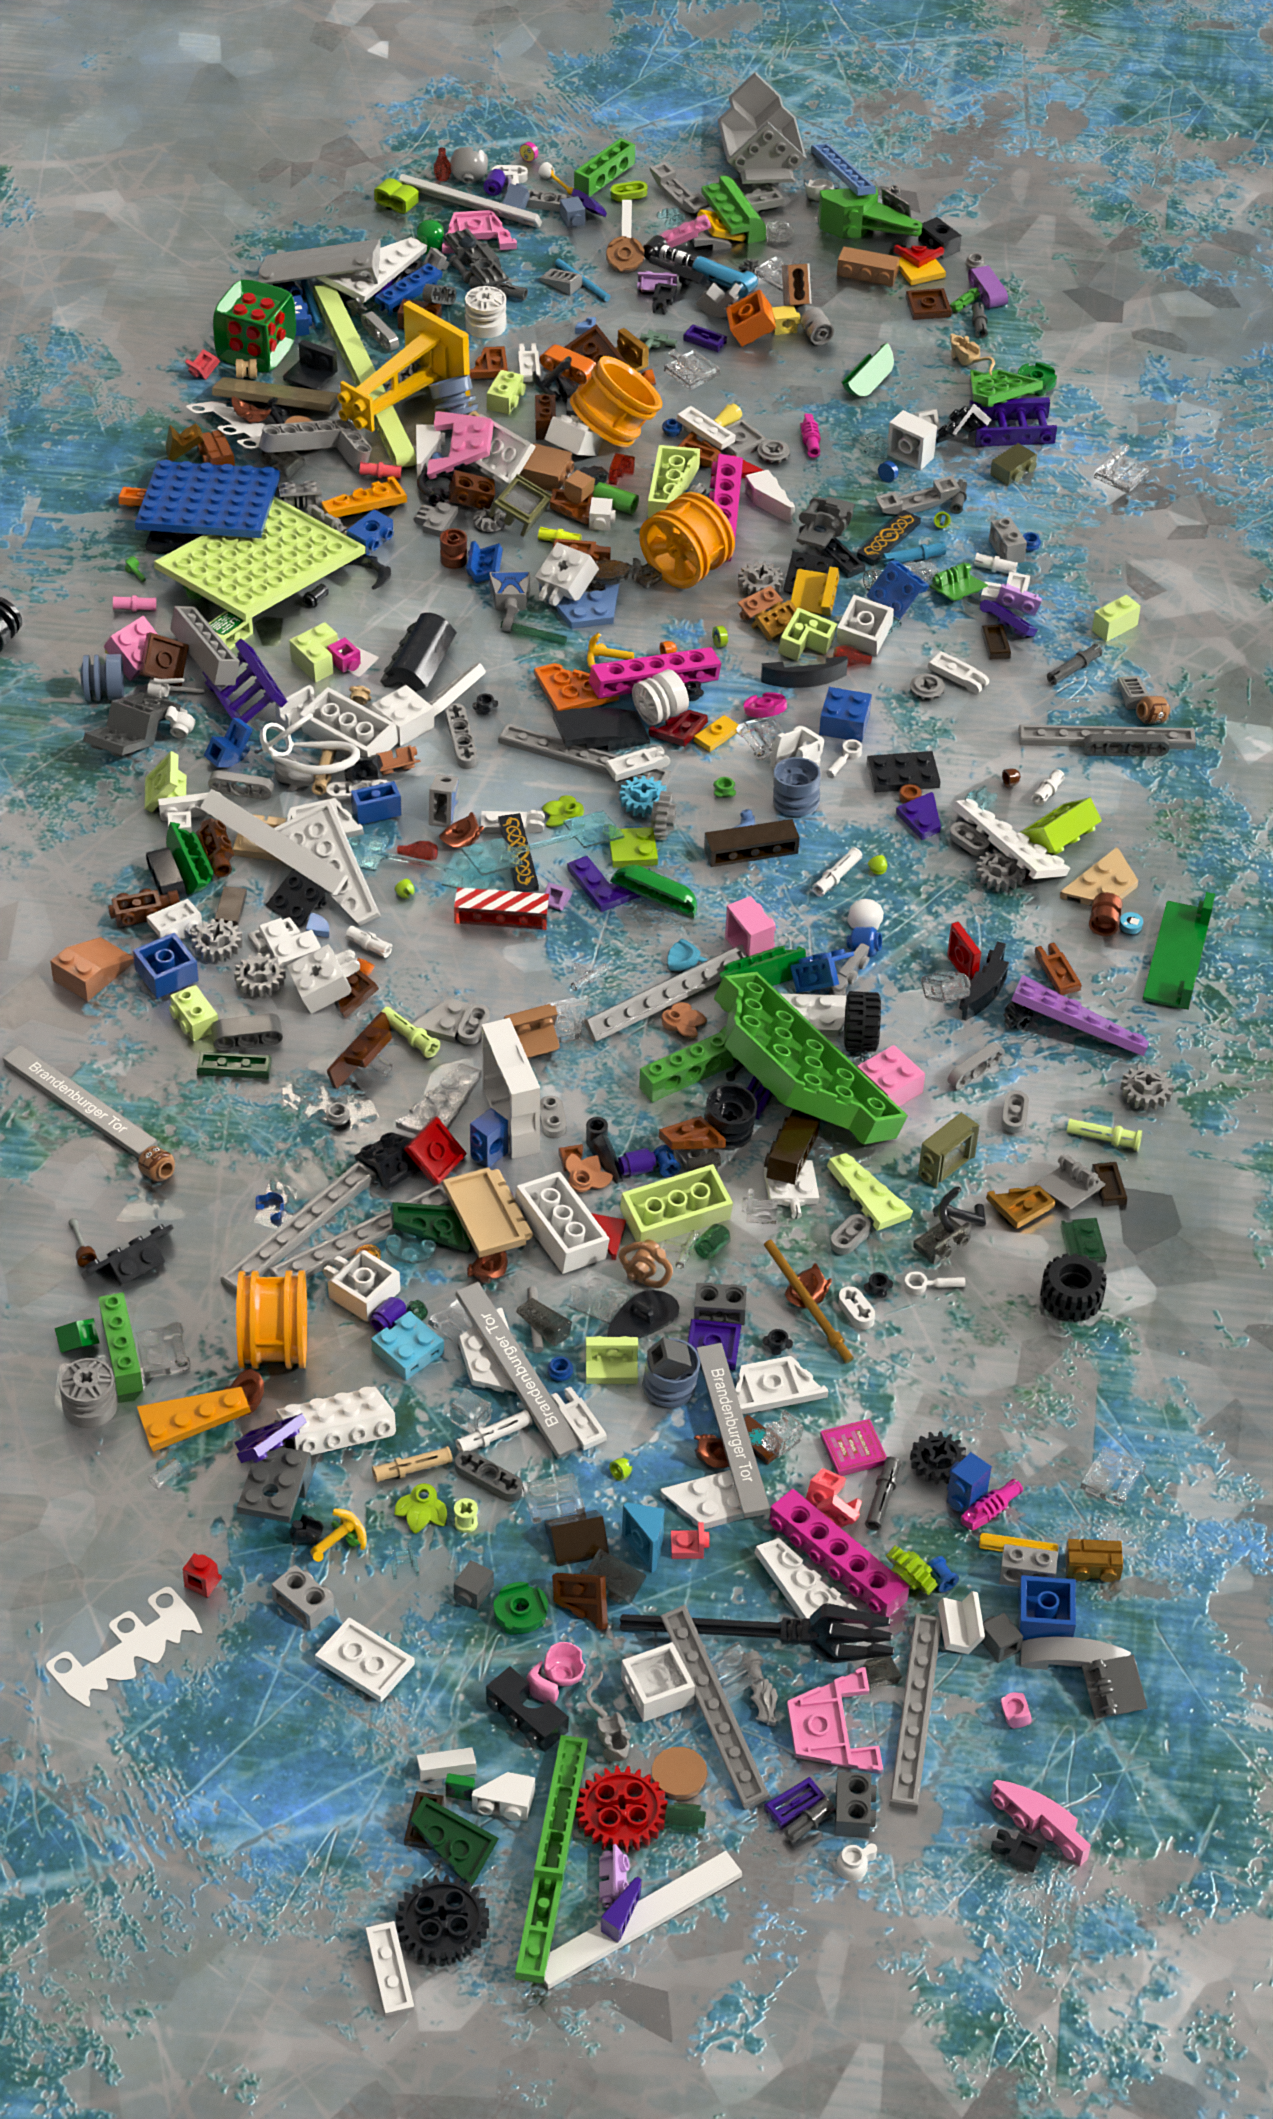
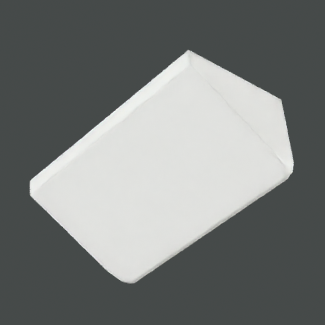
M472 1747L417 1755L420 1781L446 1778L449 1773L461 1776L476 1774V1760Z

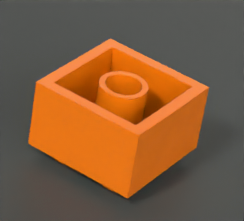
M760 289L726 308L730 331L742 347L754 342L765 334H769L776 328L772 305Z

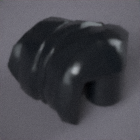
M302 1514L300 1521H293L290 1535L296 1543L317 1545L324 1526L313 1517Z

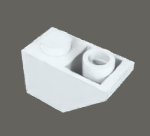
M509 1772L499 1776L473 1791L472 1810L482 1815L493 1814L503 1816L511 1821H528L535 1794V1778Z

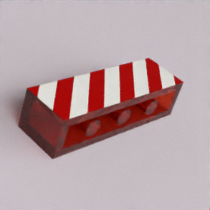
M457 887L454 904V923L547 930L549 894Z

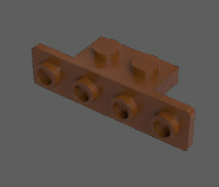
M380 1012L327 1069V1074L333 1088L338 1089L358 1066L366 1068L393 1038L386 1013Z

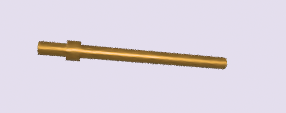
M773 1240L766 1241L764 1247L828 1337L827 1342L831 1348L837 1350L845 1363L851 1362L854 1357L844 1344L845 1340L840 1332L834 1330Z

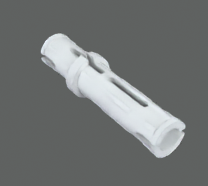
M855 847L851 848L831 869L823 873L822 878L812 886L813 892L817 896L822 897L831 887H835L840 882V878L862 859L861 851Z
M525 1409L488 1427L476 1428L474 1433L456 1439V1447L459 1453L471 1451L481 1446L485 1448L494 1440L530 1426L532 1418Z

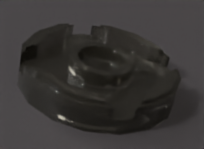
M617 560L597 561L595 563L599 570L592 581L596 580V584L599 585L619 584L622 582L621 579H628L629 567L626 563Z

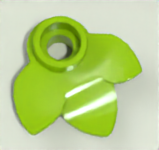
M570 795L561 796L558 801H549L541 808L543 812L550 815L546 822V827L562 826L568 821L577 822L584 815L583 805L580 802H576V799Z
M427 1483L416 1485L412 1489L411 1494L401 1497L395 1506V1516H407L408 1526L414 1534L424 1529L429 1521L443 1527L447 1520L445 1504L437 1499L435 1488ZM426 1492L429 1494V1496L426 1499H421L419 1497L420 1493Z

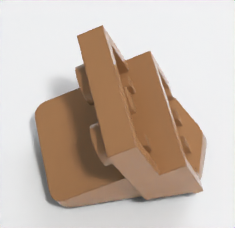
M547 1004L504 1016V1019L510 1018L528 1059L555 1052L559 1049L560 1044L554 1029L558 1016L555 1005Z

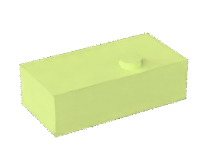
M713 1164L623 1192L620 1203V1210L635 1241L643 1242L648 1239L656 1243L730 1220L733 1202Z

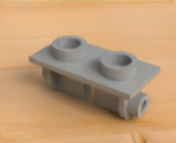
M315 504L308 505L306 511L311 517L340 533L347 530L339 518H335L328 513L324 514V511Z

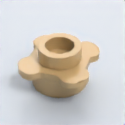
M358 685L349 688V691H351L350 699L360 705L367 704V701H370L372 698L369 695L371 691L364 686Z

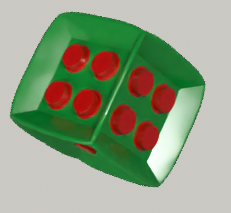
M239 280L234 283L218 302L213 315L214 345L218 358L235 366L236 359H243L244 361L257 359L258 372H270L275 369L291 349L296 335L295 303L292 294L282 288L253 280Z

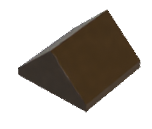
M597 1510L544 1520L557 1567L609 1556L603 1515Z

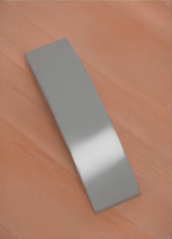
M666 161L650 167V172L660 189L679 208L690 213H696L710 206L699 193L693 195L676 179V171Z
M952 475L934 480L933 487L902 496H897L894 491L875 496V500L883 513L900 514L903 510L916 513L949 500L960 492V487Z
M1034 1638L1022 1641L1020 1667L1048 1670L1049 1664L1081 1667V1665L1092 1663L1094 1660H1108L1131 1655V1652L1109 1643L1085 1638Z

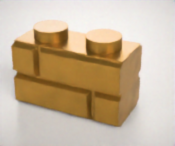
M1068 1539L1065 1550L1066 1577L1074 1578L1077 1581L1101 1579L1104 1582L1121 1580L1123 1570L1122 1541Z

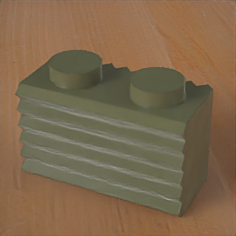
M1017 443L1014 447L1012 446L992 460L990 475L1003 482V484L1006 483L1007 486L1014 481L1018 482L1023 475L1028 472L1032 473L1035 470L1037 454Z

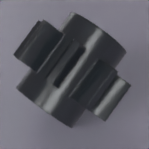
M1015 1002L1009 1003L1005 1008V1014H1003L1006 1018L1005 1023L1010 1029L1014 1026L1017 1030L1027 1028L1034 1016L1031 1012L1032 1009Z

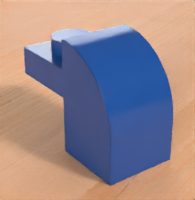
M233 718L225 737L212 736L204 757L217 767H232L242 761L249 753L250 748L246 744L253 729L240 718Z

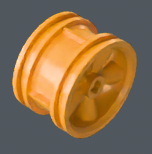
M603 356L591 371L592 376L585 384L579 385L576 392L572 394L570 404L577 416L597 435L614 445L627 448L639 437L641 426L646 420L654 418L656 412L662 408L663 403L655 388L635 369L616 358Z
M685 492L667 505L665 510L656 512L644 521L639 532L641 550L649 566L663 581L681 589L691 588L704 579L709 570L717 569L729 560L735 548L734 533L726 515L712 500L696 492Z
M286 1270L285 1277H259L258 1271H252L251 1276H246L245 1271H239L236 1300L238 1366L240 1370L246 1369V1364H251L252 1369H259L260 1362H285L286 1369H292L293 1364H299V1369H305L307 1356V1289L305 1270H299L298 1275H293L292 1270Z

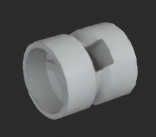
M820 308L809 309L802 315L801 325L815 345H823L832 339L834 328Z

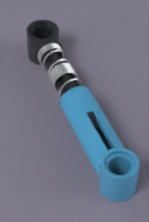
M660 235L653 236L643 245L644 257L648 261L651 256H655L667 262L672 261L673 264L690 266L695 271L704 274L709 281L729 289L737 283L742 287L737 294L741 298L746 297L758 285V279L754 273L750 271L742 273L702 256L693 258L691 254L688 255L684 251H677L676 248L673 250Z

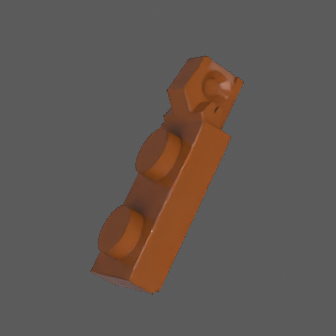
M557 538L554 540L553 548L558 542L590 555L594 562H610L611 547L596 545L594 541Z

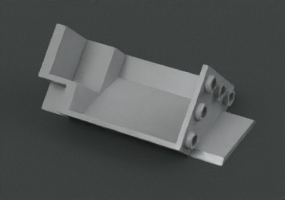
M754 72L729 96L731 107L717 119L727 162L740 173L742 184L795 182L793 171L807 159L796 117L783 106L780 94Z

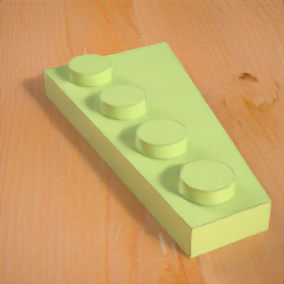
M844 1153L829 1159L827 1167L842 1186L849 1188V1195L853 1201L860 1202L863 1206L861 1211L866 1217H871L874 1220L873 1226L877 1231L911 1218L913 1210L873 1177L869 1171L857 1163L852 1156Z

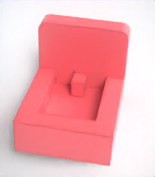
M203 349L193 362L186 359L185 363L189 367L188 372L196 378L200 376L206 380L220 363V360Z

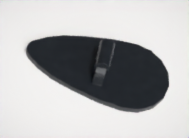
M658 1290L642 1291L633 1296L617 1312L609 1325L607 1337L627 1336L640 1339L659 1331L673 1323L678 1317L679 1304L672 1295Z

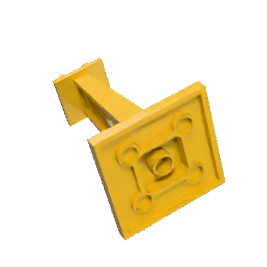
M407 301L403 304L405 348L357 388L344 381L340 382L341 393L337 395V398L342 404V409L338 411L339 417L343 421L352 420L358 430L365 428L373 432L375 430L374 415L431 383L470 374L468 334L411 301ZM419 358L421 368L398 384V373ZM391 378V389L375 400L368 396V394ZM470 390L465 392L466 396L470 395Z

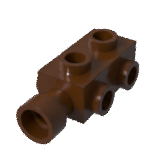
M209 818L201 822L196 835L215 876L220 878L226 877L232 871L229 862L234 856L231 847L232 843L226 833V826L220 820Z
M146 888L137 894H118L116 898H111L112 905H108L110 918H115L117 927L147 922L148 915L180 902L177 890L168 891L165 895H159L157 890L151 891Z

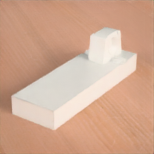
M692 406L677 414L676 421L683 424L684 430L689 433L693 431L720 450L735 442V434Z
M395 1922L366 1927L365 1932L384 2015L388 2016L413 2010L414 2003Z

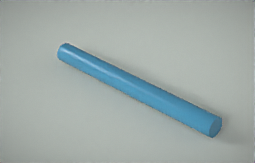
M560 258L555 261V265L563 271L580 274ZM582 275V285L605 302L610 300L611 296Z
M303 279L301 283L315 327L320 329L323 327V323L309 279Z

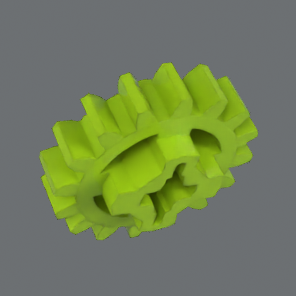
M894 1545L886 1554L887 1560L893 1564L891 1571L910 1586L909 1589L915 1590L917 1588L924 1594L929 1595L937 1587L936 1580L930 1574L932 1571L931 1567L915 1552H904L900 1547Z

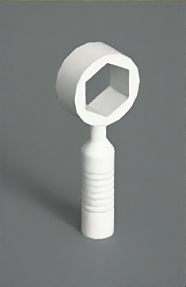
M849 739L843 743V756L839 757L828 769L827 775L833 778L845 765L847 758L857 759L861 756L862 744L858 740ZM847 748H856L857 750L850 751Z
M915 1271L910 1272L905 1277L904 1288L911 1295H921L926 1291L927 1286H935L937 1288L965 1287V1277L936 1278L933 1281H927V1277L923 1273ZM920 1281L922 1286H912L909 1282Z

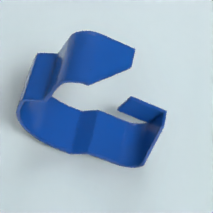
M268 1192L266 1195L256 1196V1210L264 1209V1204H257L258 1202H266L269 1199L279 1200L282 1203L280 1204V1211L278 1213H270V1219L278 1220L281 1218V1211L284 1210V1200L280 1194Z

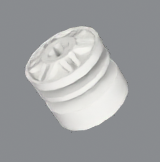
M490 286L476 287L467 292L465 296L466 330L478 338H494L501 335L506 329L505 294L500 289Z
M667 669L652 678H647L634 684L632 688L634 705L641 718L651 726L688 709L689 698L683 681L673 670Z

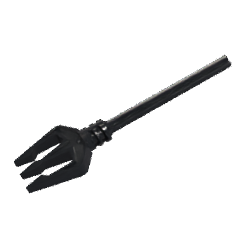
M829 1603L822 1604L810 1616V1619L783 1617L781 1622L692 1618L698 1634L777 1638L784 1645L801 1644L803 1646H810L812 1650L831 1663L892 1656L895 1650L894 1647L877 1644L878 1642L892 1640L893 1633L875 1629L876 1627L890 1626L891 1619L889 1617ZM622 1614L620 1617V1630L667 1632L661 1616ZM840 1623L863 1624L864 1626H866V1627H868V1628H867V1629H863V1628H858V1627L849 1626V1625L840 1624ZM863 1641L872 1643L869 1646L846 1645V1643Z

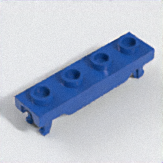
M427 263L376 295L375 303L380 305V311L387 309V315L392 316L393 308L401 305L403 299L412 300L423 293V288L426 284L437 285L436 283L442 278L443 272Z

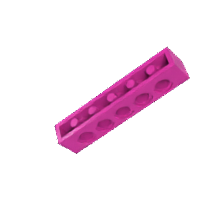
M718 454L717 462L713 461L711 474H714V476H711L709 488L713 489V491H710L709 499L726 515L735 538L743 458Z
M708 647L591 665L589 683L596 696L604 698L630 694L634 684L647 678H652L654 675L667 669L673 670L683 683L690 681L709 682L719 679L721 662L713 648Z
M790 1490L771 1506L769 1522L772 1527L786 1535L795 1547L805 1551L814 1563L820 1564L825 1568L834 1580H839L844 1584L853 1596L863 1600L873 1613L889 1617L908 1601L910 1586L796 1490Z

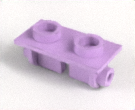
M651 271L638 272L637 290H641V292H655V286L658 283L677 285V274L670 272L653 273Z
M1006 583V585H1001L995 602L1035 616L1042 598L1038 597V594L1025 590L1021 593L1019 588Z
M613 1844V1852L604 1851L602 1856L599 1857V1877L601 1879L609 1878V1880L599 1882V1901L606 1908H609L629 1885L626 1877V1871H629L630 1868L629 1859L616 1844Z

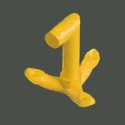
M599 632L589 640L587 663L590 670L591 665L596 664L594 661L595 656L623 660L634 659V652L610 649L603 643L596 645L601 636Z
M345 1509L333 1510L332 1515L339 1516L342 1525L310 1550V1554L316 1562L322 1561L323 1553L353 1530L357 1533L360 1550H365V1528L351 1511Z

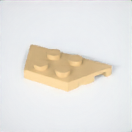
M1116 847L1061 890L1060 898L1067 900L1069 896L1081 899V904L1093 905L1096 895L1108 892L1117 895L1122 900L1137 888L1138 879L1120 850Z

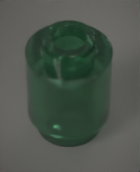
M712 1224L696 1240L694 1245L696 1253L705 1260L714 1258L730 1243L729 1230L723 1225Z
M674 1802V1805L667 1804L665 1827L671 1828V1831L698 1834L699 1828L705 1829L706 1811H701V1805Z

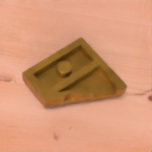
M1040 1185L1029 1186L1025 1189L1012 1188L1009 1189L1008 1193L995 1194V1191H989L986 1199L1016 1229L1055 1207V1200Z

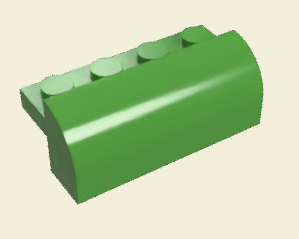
M719 176V183L702 186V195L731 235L744 232L746 235L745 240L748 244L766 240L765 223L732 178Z

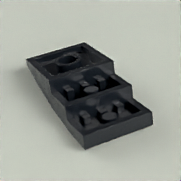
M593 707L553 712V720L565 747L585 744L586 749L605 746L609 752L650 743V739L637 711Z

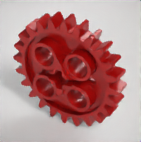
M615 1766L614 1773H610L607 1768H604L603 1777L594 1773V1782L586 1780L585 1788H580L579 1790L580 1798H577L576 1818H579L578 1827L584 1828L585 1837L592 1835L593 1845L602 1841V1850H605L608 1845L616 1844L618 1848L619 1846L623 1847L625 1853H628L629 1846L631 1845L639 1851L640 1842L649 1846L650 1837L657 1839L659 1830H664V1823L667 1820L668 1812L666 1811L668 1801L664 1800L665 1791H659L658 1781L651 1783L650 1774L642 1778L641 1769L632 1774L630 1766H627L625 1772H621L620 1768ZM631 1794H637V1795H639V1796H638V1797H631V1796H629V1795H631ZM607 1796V1797H610L611 1799L605 1800V1799H602L601 1797ZM633 1819H641L643 1821L635 1822ZM612 1821L614 1822V1824L609 1825L605 1824L604 1822Z

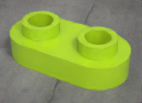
M643 181L615 184L611 187V198L617 202L641 199L647 195L648 185Z

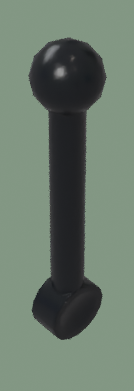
M741 1062L732 1071L726 1073L727 1081L732 1082L735 1080V1074L743 1066Z

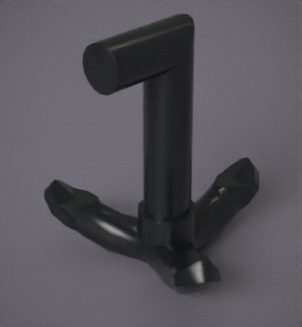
M570 356L566 357L550 374H546L542 381L539 379L536 371L532 372L534 384L545 394L555 395L556 399L561 398L560 394L552 391L549 387L565 369L571 367L572 358Z
M270 398L264 410H271L269 415L276 424H284L285 422L279 413L290 416L289 409L276 405L278 398Z
M961 1187L953 1188L933 1208L934 1217L939 1216L944 1229L948 1233L954 1232L953 1225L948 1218L949 1216L980 1226L986 1225L983 1204H976L974 1206L975 1213L949 1205L962 1191Z

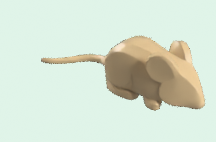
M950 334L952 359L955 360L958 357L960 363L964 366L990 360L992 363L989 368V374L992 376L991 371L995 365V360L990 356L980 358L979 346L975 342H969L968 336L963 338L962 336Z

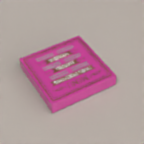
M870 1419L820 1432L821 1440L836 1474L845 1476L884 1466L887 1456Z

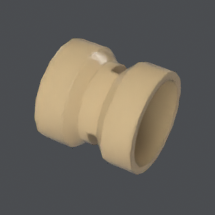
M236 359V379H244L245 377L257 379V359H250L249 361Z

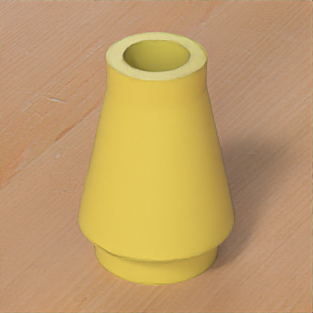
M727 404L713 421L722 427H726L740 420L742 412L736 404Z

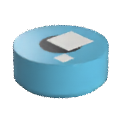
M1134 912L1124 913L1120 918L1119 927L1127 934H1137L1142 930L1143 918Z

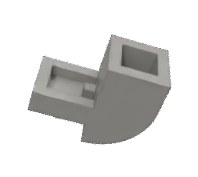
M713 283L700 296L696 305L708 315L718 318L726 317V308L736 303L739 298L737 294L742 287L735 283L725 293Z

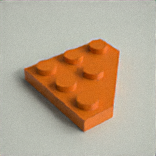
M556 663L534 668V675L555 711L591 708L619 700V695L598 698L589 683L590 673L576 669L573 672L562 669V665Z

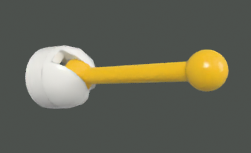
M545 162L540 166L538 174L544 179L553 178L567 190L569 195L572 194L573 188L568 187L555 176V169L550 163Z

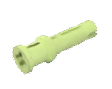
M385 1007L381 1011L386 1013L390 1026L406 1037L411 1047L421 1050L426 1058L433 1057L439 1051L440 1041L428 1036L426 1030L416 1028L390 1007Z
M1072 1118L1069 1119L1067 1133L1112 1142L1111 1145H1114V1147L1119 1145L1133 1148L1136 1152H1138L1140 1147L1142 1130L1135 1132L1123 1129L1119 1125L1111 1128ZM1082 1128L1099 1131V1132H1102V1134H1101V1133L1092 1132V1131L1083 1130Z

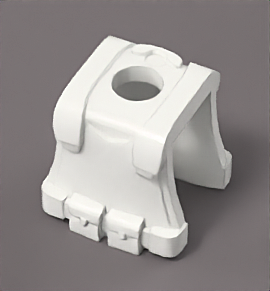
M803 726L794 728L790 733L778 734L771 747V767L774 769L780 761L795 755L796 757L810 759L819 766L824 739Z

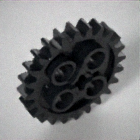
M434 1875L433 1883L429 1884L423 1878L421 1888L415 1884L412 1885L413 1894L404 1892V1901L398 1902L399 1911L395 1912V1920L397 1921L395 1925L396 1931L399 1932V1942H405L406 1952L414 1949L415 1959L423 1954L425 1964L431 1958H435L436 1966L440 1965L441 1959H446L447 1964L450 1966L453 1957L463 1962L464 1952L472 1957L473 1947L481 1948V1939L487 1938L486 1929L489 1928V1908H485L486 1899L479 1898V1889L471 1891V1882L461 1886L460 1877H457L452 1883L449 1880V1875L444 1877L443 1882H439L438 1877ZM451 1903H458V1904H460V1905L457 1906V1907H451V1906H449V1904H451ZM425 1907L431 1908V1910L427 1912H423L420 1909ZM458 1928L465 1930L461 1933L454 1932V1930ZM428 1933L436 1934L434 1937H426L424 1935Z

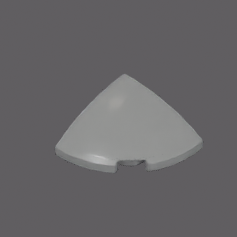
M707 229L698 233V237L689 240V242H693L694 247L710 245L713 251L731 248L728 239L713 237Z

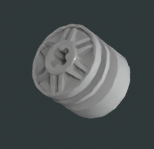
M95 1358L75 1360L64 1368L60 1374L59 1387L62 1407L67 1420L80 1428H95L109 1422L115 1415L118 1406L112 1369L105 1362Z

